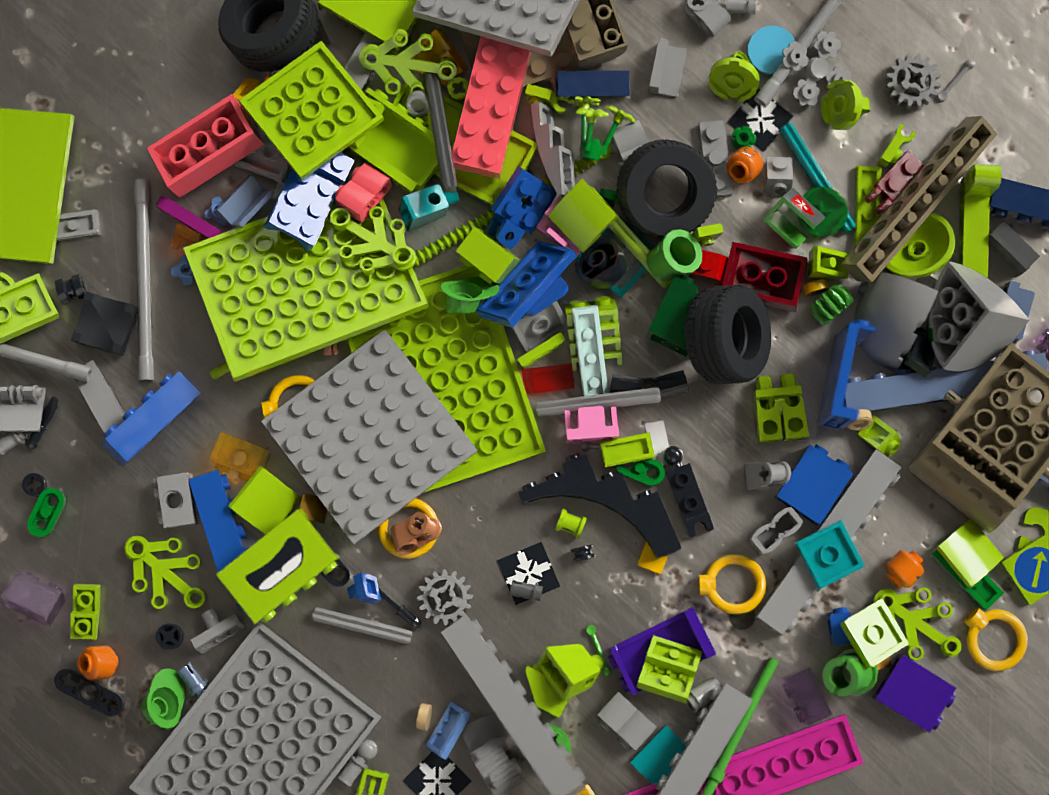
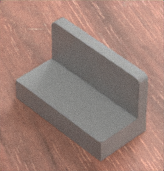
M659 38L648 92L676 98L679 93L687 50L668 45L669 39Z

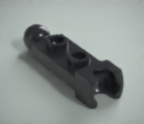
M678 446L667 447L664 450L663 459L668 465L672 466V470L665 473L688 537L692 538L696 535L694 526L697 522L702 523L707 531L714 530L691 464L682 466L683 452Z

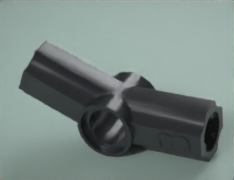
M684 370L653 378L612 374L610 393L640 390L645 384H651L655 388H659L661 399L689 392Z

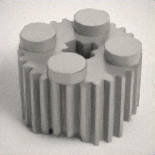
M502 736L493 738L469 753L493 795L505 794L523 783L522 780L526 778L516 759L512 758L513 755Z

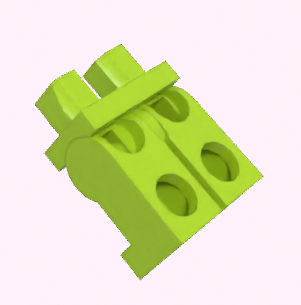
M794 373L780 375L781 388H772L771 376L757 377L756 390L753 393L757 445L781 442L782 439L783 442L804 440L809 437L802 387L797 385Z

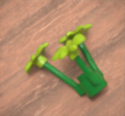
M576 96L574 99L568 100V103L572 104L573 107L579 106L576 114H581V145L579 150L581 151V158L599 161L600 155L606 156L608 145L618 125L622 124L623 119L635 123V119L631 114L624 113L623 110H618L614 106L606 107L605 109L614 115L612 119L614 122L603 145H600L601 140L592 138L593 125L596 123L597 117H608L609 114L601 109L594 111L593 108H589V105L599 106L600 99L591 98L590 96L583 99Z

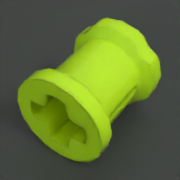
M462 77L451 79L447 86L448 97L463 105L469 86L468 81ZM462 87L464 93L459 92L456 95L454 89L459 90Z
M563 509L555 530H564L574 534L575 538L579 539L587 518L584 516L579 518L567 513V510Z

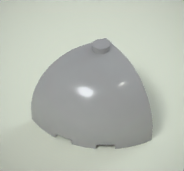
M948 261L935 285L934 290H937L938 294L934 300L933 307L929 311V328H932L934 342H931L943 369L950 371L973 369L999 355L1007 345L1013 342L1030 319L1000 287L988 278L964 265Z
M880 273L873 282L861 283L857 292L861 296L856 306L854 319L870 322L869 326L876 327L875 332L865 339L860 346L874 362L894 372L903 361L901 355H905L914 343L917 335L913 331L915 332L917 328H920L925 321L938 291L904 277Z

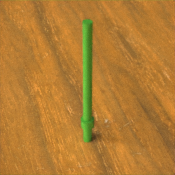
M769 658L750 696L753 701L723 749L715 767L708 774L707 777L709 779L701 795H713L718 783H722L726 775L724 771L779 663L777 660Z

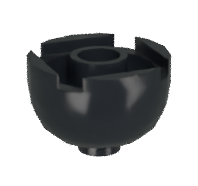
M599 237L584 253L580 251L582 256L579 261L576 260L575 270L579 278L596 289H607L616 285L623 278L627 269L626 254L612 238L605 239L604 237Z

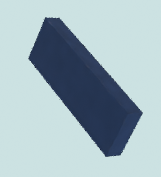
M629 70L555 71L556 97L630 96Z

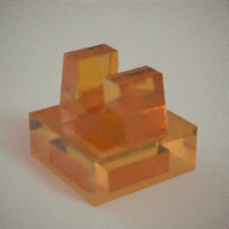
M177 223L173 231L174 237L171 246L178 250L181 243L186 242L190 246L203 241L204 237L200 233Z

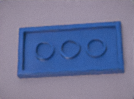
M538 241L499 284V292L495 296L485 299L477 308L476 312L479 317L514 327L576 258L575 252L572 249Z

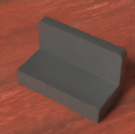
M1005 221L989 235V245L1019 275L1026 272L1040 257Z

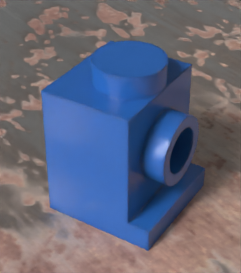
M848 607L832 609L833 614L826 615L831 646L851 644L840 623L851 617Z

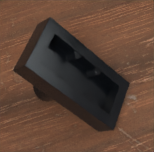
M920 326L915 332L913 331L917 337L910 350L901 357L903 358L901 365L904 369L915 370L925 378L932 372L935 353L928 340L927 331Z

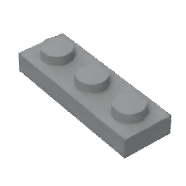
M725 121L700 122L701 152L711 164L710 167L713 168V173H715L717 181L716 197L732 196L731 178L726 170L729 157Z

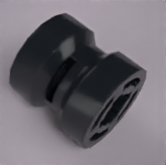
M80 273L72 275L71 279L68 280L63 278L55 280L56 292L62 305L70 303L73 298L84 299L87 289Z

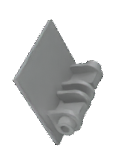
M11 385L10 388L0 387V432H40L46 387H38L37 385H33V387L18 385L17 388L14 385Z

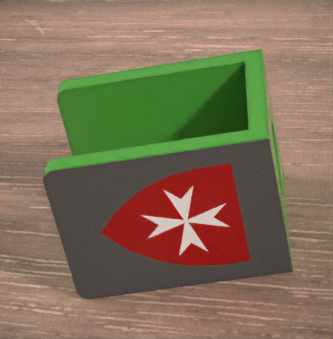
M792 188L763 218V221L794 249H797L807 237L778 211L780 207L785 203L813 229L825 219V216Z

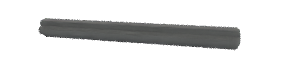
M424 72L442 189L446 193H453L456 191L457 181L439 76L436 73Z

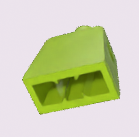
M581 644L546 647L537 665L562 700L567 701L593 686L600 673V669L603 668V659L598 654L590 656Z

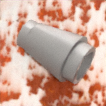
M713 677L691 688L686 704L694 713H697L699 710L701 711L712 701L710 696L717 685L721 686L719 681Z

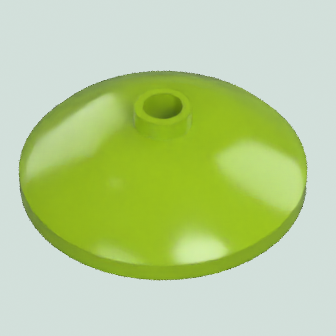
M931 212L887 264L886 268L893 274L904 278H921L940 270L950 260L955 249V235L949 222L942 216Z

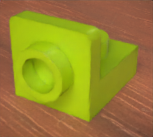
M874 415L872 417V425L860 430L858 436L885 456H892L898 451L901 439L894 429Z

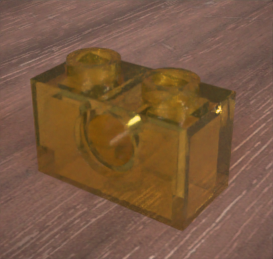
M221 431L209 460L216 463L214 468L229 473V470L232 469L239 472L238 478L248 481L260 465L264 469L266 468L272 452ZM238 452H244L246 455V461L242 465H235L233 460Z

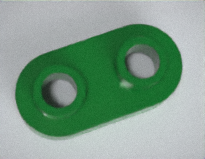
M653 459L632 462L633 465L629 469L625 468L623 464L615 466L618 473L622 472L623 476L647 486L658 485L665 476L662 464ZM647 470H655L656 476L654 478H649L647 476Z
M48 488L42 491L27 521V528L32 535L47 537L53 532L66 505V497L62 491L55 488ZM52 497L57 498L55 506H51L49 503ZM41 520L46 522L44 529L38 527V523Z

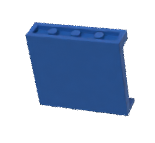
M854 319V322H849L835 335L816 425L842 430L857 421L859 410L844 407L843 403L855 345H860L876 330V327L869 326L870 322Z

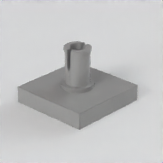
M557 301L534 316L524 315L512 327L526 353L559 332L563 333L568 330L567 320Z

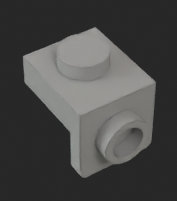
M767 156L765 195L783 197L792 189V157Z

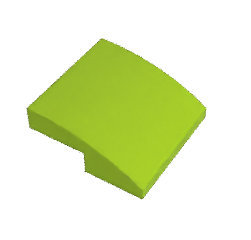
M581 179L556 205L548 217L584 253L618 215Z
M260 465L228 507L266 535L284 521L302 497Z
M970 518L935 547L968 588L976 584L1004 558L979 526Z
M653 635L636 688L686 704L703 651Z

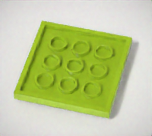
M322 41L239 100L243 108L301 180L305 179L384 121L381 113Z

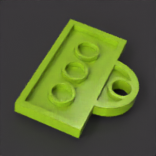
M0 272V344L60 318L39 273L15 283L10 276Z

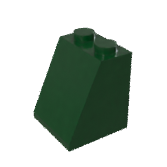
M681 275L680 278L674 276L645 338L689 359L685 345V319L691 302L698 295V286L694 285L695 281L691 278Z

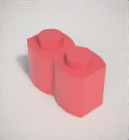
M367 162L361 167H356L351 174V181L346 185L340 186L335 194L337 208L347 209L351 217L362 223L368 218L370 209L381 202L391 189V177Z

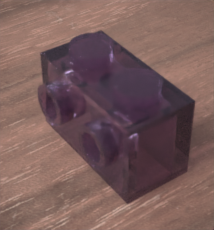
M17 570L1 595L4 605L50 627L66 602L62 589L56 584L48 583L47 585L39 581L40 579L30 572L24 574Z
M805 666L782 677L785 682L782 687L788 699H793L796 708L793 709L800 723L804 721L805 725L810 726L833 715L810 667Z

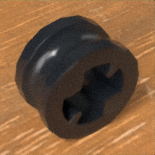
M37 473L28 474L22 481L23 491L35 497L40 496L42 491L47 489L48 486L45 477ZM33 478H37L36 481L41 482V486L37 487L36 492H33L34 489L29 488V484L33 483Z
M593 544L571 549V553L575 555L573 562L596 557L591 552Z

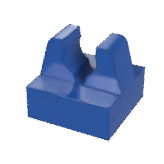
M364 573L353 576L354 584L347 588L349 599L356 597L357 601L370 604L381 601L375 576Z

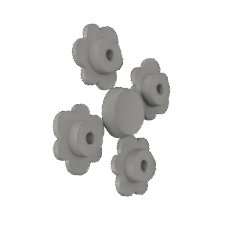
M821 31L816 35L817 41L814 42L813 46L814 49L818 50V57H814L810 61L806 56L807 49L803 46L801 47L796 41L791 42L788 47L782 50L784 55L782 64L784 67H791L793 71H798L800 67L807 65V71L811 78L798 80L797 87L792 91L793 97L798 99V103L801 106L806 104L813 106L817 103L820 89L816 87L815 80L825 77L828 82L827 87L834 80H850L851 78L850 71L847 69L842 70L840 66L829 70V64L825 59L835 57L837 55L836 51L841 47L840 40L835 38V33L832 31L828 33Z

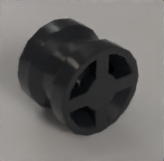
M164 624L156 632V641L164 649H175L182 645L185 634L183 629L177 624Z

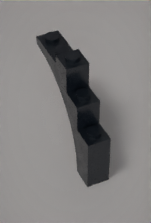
M578 452L566 457V462L562 463L565 474L561 475L560 472L553 473L545 477L546 482L538 485L536 481L522 486L523 491L519 492L523 505L540 499L557 497L578 498L600 504L618 513L633 525L648 542L657 560L682 549L658 491L651 493V490H646L636 495L637 500H633L622 472L616 474L615 471L604 474L601 476L602 481L598 482L586 454L580 456Z

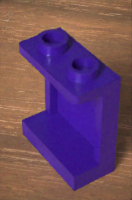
M898 654L872 698L921 727L925 732L930 733L932 729L936 730L943 719L940 715L944 708H949L954 702L956 687L905 655Z

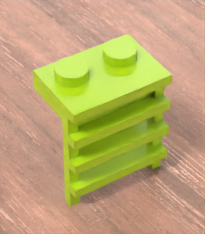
M600 296L595 298L594 301L585 302L583 299H575L570 301L569 304H564L572 371L577 370L578 354L575 353L577 346L576 340H574L575 330L572 308L594 305L598 306L601 330L614 329L613 336L602 337L603 345L615 343L616 350L603 351L604 359L617 358V365H623L618 309L614 298L610 299L608 296Z

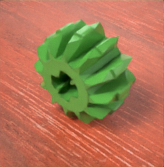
M836 283L810 305L809 310L817 321L822 325H826L850 306L854 298L846 287L841 283Z

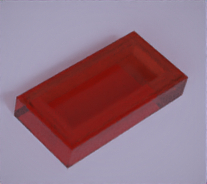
M572 363L521 369L522 381L527 395L575 389Z

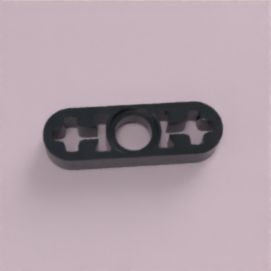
M62 669L55 675L54 684L59 691L107 716L119 715L125 708V699L121 694L94 680L86 679L83 674L73 669ZM71 674L70 680L75 683H80V679L83 680L77 689V694L74 693L77 687L73 685L63 686L62 676ZM87 685H93L97 690V694L92 700L86 699L83 695V689ZM103 691L106 692L103 696L104 698L113 700L115 697L117 699L118 709L108 710L109 704L103 701L100 702V705L96 704L101 699Z

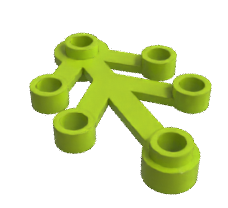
M403 29L396 30L391 38L379 46L374 44L364 46L359 53L361 65L366 69L375 70L384 81L386 92L391 95H395L400 91L401 83L397 78L391 76L385 65L396 68L410 87V93L414 92L413 89L415 87H420L423 92L426 90L425 85L416 79L410 69L436 73L443 80H451L457 73V64L451 58H443L438 63L412 58L422 50L428 51L433 47V37L426 33L420 35L418 41L396 56L386 53L395 46L402 47L407 44L408 33ZM402 34L405 40L398 41L396 36ZM428 39L430 41V44L424 46L422 45L421 40ZM373 54L376 60L369 61L367 56ZM448 67L451 69V73L444 74L442 69ZM390 83H395L398 87L396 89H390L388 85Z
M374 206L369 211L370 220L374 224L375 234L352 221L350 212L347 209L336 208L331 212L330 220L335 229L347 230L367 242L354 246L343 245L339 249L342 261L351 262L355 256L381 251L388 255L376 259L370 257L363 258L360 261V269L365 275L373 274L378 268L394 266L397 270L406 271L415 265L416 254L412 248L406 246L404 236L406 227L403 220L394 219L390 223L391 233L395 236V247L387 242L383 222L385 213L382 207ZM374 213H381L380 217H373ZM340 219L346 220L344 223H337ZM396 225L402 226L400 230L393 229ZM345 251L352 252L349 256L343 255ZM401 257H407V258H408L407 261H404V262L399 261V259H400ZM368 263L372 264V267H371V268H369V269H365V268H364V265H365V264H368Z
M133 536L126 541L124 546L126 556L133 561V590L142 593L149 587L147 579L144 578L145 562L152 569L153 597L151 604L154 608L163 609L168 604V598L164 595L163 578L184 595V602L188 607H202L206 601L204 591L200 588H191L170 570L176 568L196 570L201 566V558L196 554H190L183 558L158 560L151 552L168 550L171 553H178L182 549V542L178 538H170L167 541L148 542L142 536ZM174 540L177 541L178 548L171 550L170 543ZM136 544L142 546V551L138 554L133 549ZM192 557L197 558L198 561L194 567L189 565V560ZM139 580H142L145 584L141 590L136 587V583ZM195 593L200 595L198 603H194L191 599ZM159 596L164 599L162 606H157L155 603L156 598Z
M919 588L915 592L897 594L891 589H882L876 593L873 602L889 597L891 605L888 606V609L895 619L896 614L903 619L906 638L909 643L907 656L911 660H920L924 655V650L918 643L916 629L939 644V650L944 656L954 657L960 653L961 642L958 638L944 636L921 620L933 617H950L953 613V608L949 603L944 602L935 607L909 611L900 604L914 601L927 603L931 599L929 589ZM922 590L927 593L925 600L919 598V592ZM943 605L948 607L946 615H942L940 612V608ZM951 641L955 643L954 651L947 649V644ZM913 648H917L920 652L916 658L911 655Z

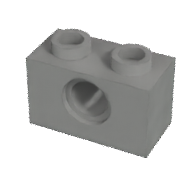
M188 472L157 477V484H154V494L156 499H160L161 509L157 510L159 524H163L165 529L198 525L195 499L188 480L192 477ZM178 494L181 498V503L177 508H171L169 499L171 496Z

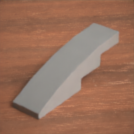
M541 102L531 104V112L539 154L557 195L564 197L575 186L573 151L564 148L563 129L554 126L553 108Z
M91 360L85 364V366L92 367L93 369L89 382L75 379L105 433L114 424L117 427L124 422L122 417L126 413L119 405L111 387L106 383L98 365L94 360Z

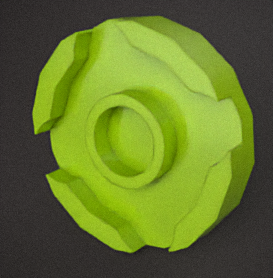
M740 51L727 58L718 60L712 65L709 74L710 88L716 95L725 100H728V97L738 98L737 101L750 99L756 93L760 80L758 71L750 64L747 56Z
M834 80L827 86L829 91L826 97H822L821 101L823 120L825 123H830L831 128L834 130H849L855 126L861 114L871 111L869 98L862 97L860 88L851 80Z

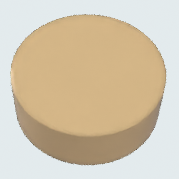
M860 409L857 421L850 424L848 428L858 431L870 427L873 423L871 412L866 409Z
M422 703L419 706L416 719L417 729L428 730L432 705Z

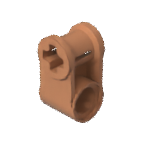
M421 512L415 513L390 528L395 550L399 555L411 554L425 544L436 540L442 530L441 523L437 519L428 518L426 514Z

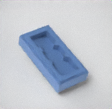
M450 702L425 747L446 760L472 714L459 705Z

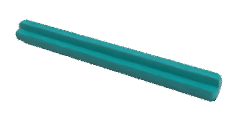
M792 123L784 125L780 129V133L814 187L832 188ZM849 213L841 229L843 233H848L856 227Z

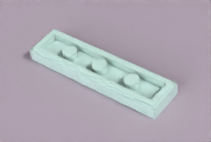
M598 306L572 308L583 396L607 394L608 385Z

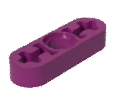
M161 195L155 205L159 210L206 239L223 233Z

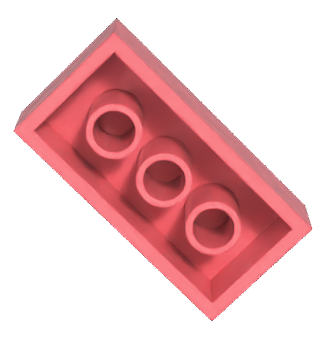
M231 94L150 145L147 149L167 187L181 198L263 146L264 142L247 111L240 104V101Z

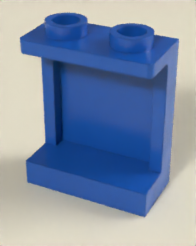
M817 444L814 447L809 445L806 448L805 453L791 472L790 480L774 496L775 499L787 507H792L796 513L816 526L822 523L854 474L849 470L850 466L840 459L834 461L827 456L829 452Z

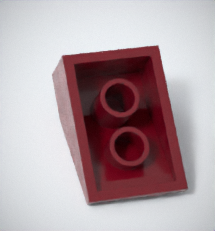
M732 242L722 286L744 285L753 290L760 297L764 305L797 312L808 257Z

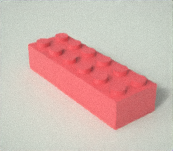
M480 37L452 151L454 169L501 179L531 55L530 50Z

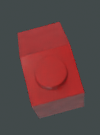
M702 250V262L698 269L689 274V278L722 286L728 257Z

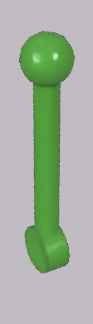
M589 625L586 628V633L591 636L597 654L603 659L602 674L608 677L612 674V669L607 666L595 634L596 627Z

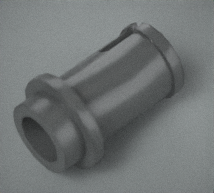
M516 580L512 581L510 596L530 599L532 603L541 601L543 586H539V583L533 585Z

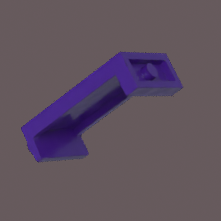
M691 607L609 648L611 654L607 655L612 668H618L622 675V678L618 680L624 692L630 691L633 696L642 691V689L636 687L653 635L703 651L700 661L716 655V652L694 608Z

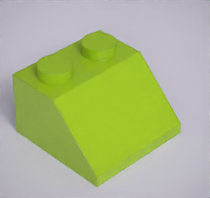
M477 227L472 229L456 250L461 255L459 260L469 268H472L473 265L481 271L479 276L489 284L493 281L500 284L521 261L485 231Z

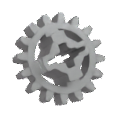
M910 53L905 56V61L900 57L897 58L895 61L896 65L892 64L889 68L892 73H888L885 77L886 80L891 81L885 87L893 91L889 97H897V105L906 102V109H909L912 104H915L916 109H919L922 102L928 105L931 102L930 97L935 98L938 94L934 89H939L941 83L936 81L940 78L941 73H934L937 65L933 64L930 66L928 64L929 57L925 58L924 61L920 60L919 53H917L914 59H912ZM898 73H900L899 76L902 79L899 85L897 83ZM926 78L929 79L928 90L926 89L927 86L925 85ZM909 79H911V80L916 79L918 82H917V83L914 82V83L911 84V83L909 82Z
M443 569L442 576H439L434 571V579L431 580L425 577L427 586H419V589L424 592L423 595L417 597L418 600L424 601V604L419 609H427L428 612L425 617L429 618L433 615L435 617V624L440 619H443L444 625H448L449 619H452L455 623L458 620V615L462 617L466 615L463 611L465 608H472L467 603L468 599L473 598V595L467 594V591L472 587L471 585L464 586L463 582L466 578L463 576L458 580L456 578V571H453L451 576L448 575L446 569ZM447 580L445 586L439 589L432 587L438 581ZM456 584L462 591L463 599L458 598L454 592ZM450 586L449 596L453 597L452 601H447L442 609H440L442 599L438 596L440 593H445ZM428 596L435 599L437 604L435 611L429 604ZM453 605L459 607L456 612L444 615L447 608Z

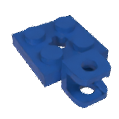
M518 166L491 207L495 215L488 224L487 234L509 249L514 248L525 231L532 234L556 197L555 189ZM529 196L528 203L522 206L521 199ZM512 233V237L509 240H506Z

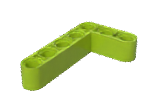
M973 164L962 176L960 185L958 264L964 265L988 278L990 196L1000 187L1002 171L1000 165Z

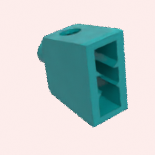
M437 184L403 196L398 211L407 231L410 232L444 217L449 209V205L459 202V196L457 191L453 193L442 191L441 186Z

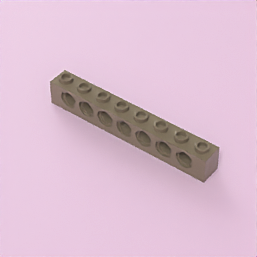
M983 116L964 118L844 259L841 265L856 281L873 282L996 137L997 132Z

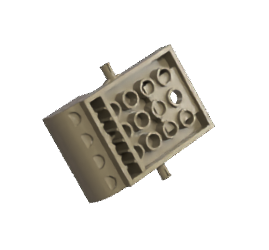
M612 0L579 1L552 57L531 51L522 92L526 91L528 84L539 87L551 83L553 91L556 93L555 71H589L601 67L602 63L613 60L626 52L628 45ZM458 30L472 70L481 36Z
M1012 343L1007 345L968 396L961 399L951 389L946 393L943 398L955 406L953 415L943 427L936 431L907 468L987 533L994 531L1013 509L1017 508L1041 476L1049 480V372ZM1031 389H1037L1041 392L1042 400L1039 403L1031 401L1029 397Z

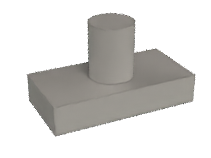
M210 609L201 615L207 630L191 639L194 648L203 654L247 627L236 613L220 621L216 611Z

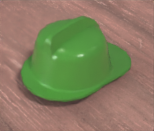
M471 277L444 282L441 284L440 289L446 294V311L449 314H469L477 310L483 299L495 296L499 292L500 287L494 281L489 284L481 277Z
M167 668L155 674L149 693L143 698L141 703V711L147 725H158L161 728L169 729L178 724L185 700L186 686L179 674L176 673L177 671Z

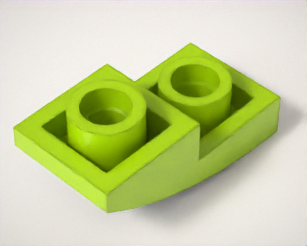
M73 585L70 639H97L101 585Z

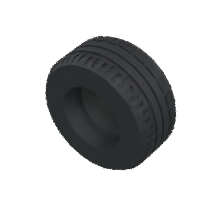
M225 0L219 14L218 31L223 43L243 66L258 72H272L283 69L310 49L318 32L319 14L312 0ZM283 11L281 18L273 27L264 32L254 34L258 24L265 17L272 13Z
M660 139L654 140V142L650 141L641 147L639 146L624 161V165L621 166V170L618 173L619 176L617 177V199L623 214L635 227L653 237L664 238L671 231L679 229L691 234L692 231L694 232L696 228L701 227V224H704L705 220L708 219L712 208H714V202H716L717 181L713 168L710 167L711 164L698 150L676 140ZM664 165H672L681 169L687 176L688 192L685 200L678 208L667 213L653 210L645 200V184L654 170Z
M725 285L706 288L691 302L685 319L684 335L688 357L696 372L706 381L713 384L745 383L755 379L765 368L771 349V325L767 310L760 297L744 285Z

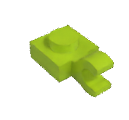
M531 84L527 85L525 99L529 100L530 104L541 102L547 106L551 105L556 113L565 114L566 109L559 107L557 103L561 100L568 102L569 97H556V93H553L552 90Z
M904 124L899 125L896 129L894 138L877 162L884 168L890 162L896 163L903 152L899 149L900 146L910 143L916 135V132L912 131L910 136H903L901 131L905 126Z

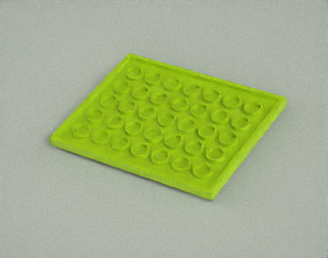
M382 199L376 206L382 207L385 213L383 222L387 242L396 247L395 236L390 230L392 218ZM334 200L323 223L325 225L315 246L310 251L305 250L300 241L282 231L264 228L269 216L248 223L242 228L232 229L183 248L234 382L429 308L413 267L406 271H400L394 266L378 268L371 275L363 274L360 269V261L365 257L376 259L388 256L382 251L355 256L351 262L342 261L339 249L343 245L354 246L367 242L347 230H337L332 226L330 215L337 208L336 200ZM379 212L373 214V217L381 216ZM370 216L362 223L351 217L352 221L375 234L374 224L370 220ZM340 219L337 223L341 224L344 223L346 220ZM345 251L343 255L349 256L352 252ZM401 257L399 259V261L401 262L408 260L407 257ZM370 263L364 265L365 269L372 267Z
M465 265L419 280L418 282L429 308L347 339L351 353H353L385 329L478 450L477 453L424 493L546 453L504 325L479 317L476 311L469 314H449L446 311V294L440 289L441 284L447 281L480 277L479 273L481 271L474 265L472 268Z

